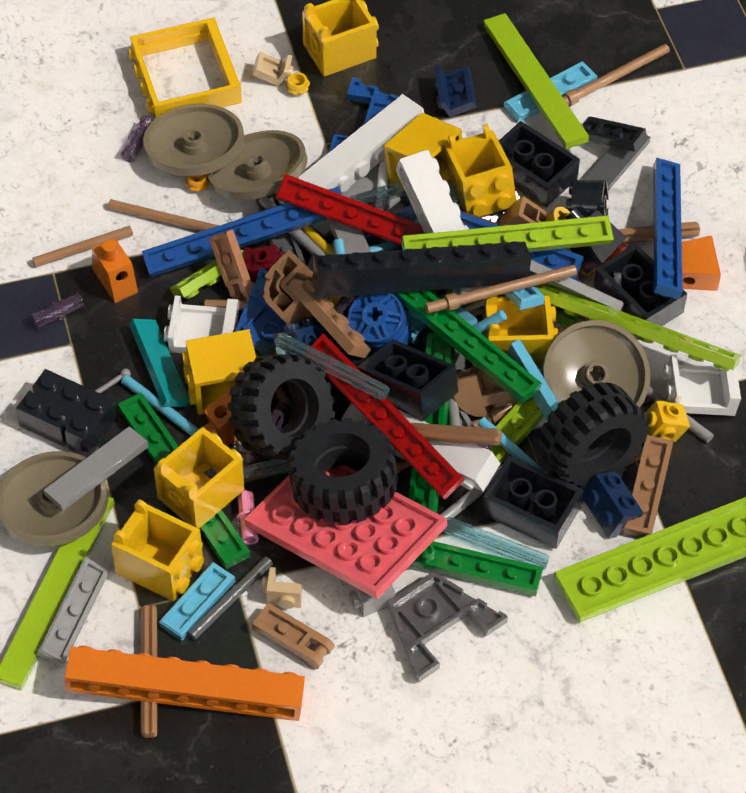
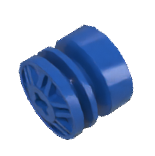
M394 294L360 295L354 300L348 314L349 326L365 338L364 343L371 345L370 356L392 339L408 345L411 340L412 328L401 302Z

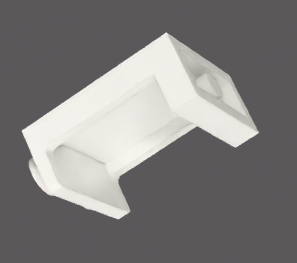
M175 295L174 304H169L168 320H171L170 326H165L164 342H168L169 353L182 354V352H185V340L235 332L239 321L238 299H228L226 308L184 305L181 303V296Z
M671 355L668 364H664L663 380H667L666 401L683 404L686 413L735 416L741 401L736 368L723 371L712 366L678 365L677 355Z

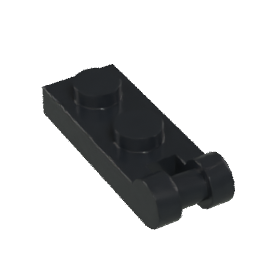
M592 116L587 117L583 122V128L589 135V142L635 152L647 137L646 128Z

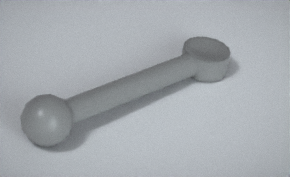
M123 369L120 375L95 391L102 393L122 380L125 375L131 376L130 370Z

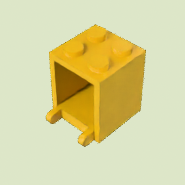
M331 0L317 6L309 3L304 7V10H302L303 45L324 77L376 58V48L379 46L377 39L379 25L374 16L371 17L364 0Z
M419 114L383 145L389 184L405 191L396 172L398 162L401 158L425 150H429L431 157L437 160L439 174L442 180H446L449 184L450 177L444 144L449 143L448 135L454 134L456 141L463 139L461 128L427 114Z
M488 124L482 125L483 133L456 141L454 134L448 135L449 143L444 144L450 183L464 212L478 217L508 209L517 201L512 166L494 131H490Z
M494 296L486 298L484 319L500 310L505 312L507 319L499 324L489 325L488 330L483 332V335L506 354L510 344L520 340L538 370L542 371L544 356L551 343L558 336V329L554 328L553 323L556 322V308L551 306L550 296H544V304L520 310L508 297Z
M250 329L185 340L186 351L182 352L184 376L189 387L190 404H196L198 415L205 414L204 411L210 404L236 384L234 381L235 377L239 372L244 373L243 367L248 362H254L256 354Z
M204 427L199 429L166 458L161 459L154 467L157 498L186 523L198 529L244 491L242 456L235 449H229L223 444L217 434L210 433ZM210 469L217 473L212 479L205 475Z
M137 500L135 511L121 531L116 530L113 535L114 541L111 544L116 574L173 602L179 594H183L187 590L190 577L194 571L198 572L204 563L200 529L164 513L142 500Z

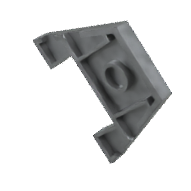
M434 571L388 601V609L418 682L440 669L439 661L424 644L466 616H470L487 636L508 621V616L500 610L496 612L479 598L474 599L464 593V589Z

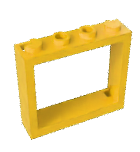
M215 17L130 36L131 48L127 49L130 61H135V64H133L135 76L137 79L141 78L142 82H139L142 96H147L146 106L148 113L153 114L155 119L171 109L185 105L210 104L223 108L242 103L241 85ZM209 41L225 86L158 101L143 56Z

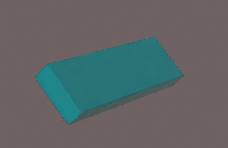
M132 319L129 326L162 406L186 407L190 400L156 320Z

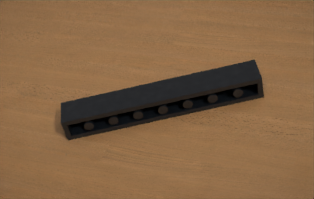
M525 241L393 251L382 250L365 253L354 252L336 255L326 254L314 256L312 283L317 299L493 286L528 277L531 256Z

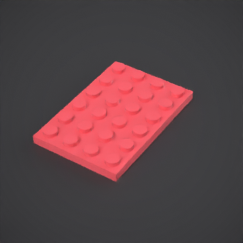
M343 465L327 471L324 475L344 477L357 471ZM290 476L283 480L244 519L245 526L375 599H378L448 526L447 518L397 492L390 498L391 501L385 508L380 507L379 513L373 517L371 515L366 516L364 521L357 523V520L349 521L350 524L344 525L341 522L329 524L322 518L319 521L311 517L310 513H305L299 508V504L295 502Z

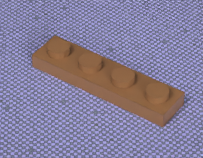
M293 278L288 288L348 355L365 358L371 349L364 343L365 338L348 325L349 320L334 310V304L328 298L317 299L312 281L308 279L302 281Z
M647 435L632 496L642 509L643 515L640 518L629 519L624 527V534L645 537L653 533L673 440Z

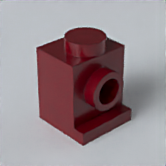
M276 244L256 249L244 248L245 265L254 283L257 280V274L261 267L269 271L284 255V252L280 251Z

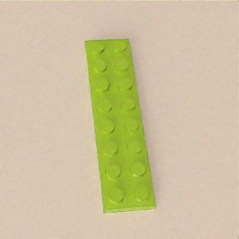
M746 497L555 571L554 578L579 623L746 557Z

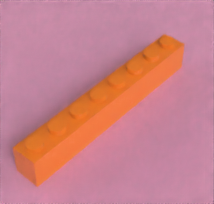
M85 645L79 647L70 646L65 673V691L294 721H299L305 676H299L294 672L276 673L269 672L263 668L244 669L233 664L221 666L210 664L207 661H182L177 657L159 658L152 657L147 653L135 655L123 653L116 649L108 651L96 650Z

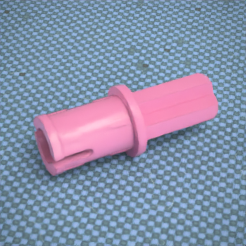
M244 490L238 495L239 514L237 515V521L240 523L241 539L245 545H253L259 541L258 533L246 527L244 519L255 509L254 493Z

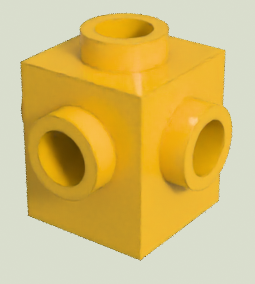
M655 401L645 412L648 421L647 434L650 436L676 442L690 427L683 404Z

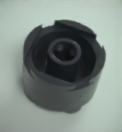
M569 180V195L572 196L566 200V209L571 211L576 207L584 217H587L594 211H599L603 216L608 215L607 200H609L606 180Z

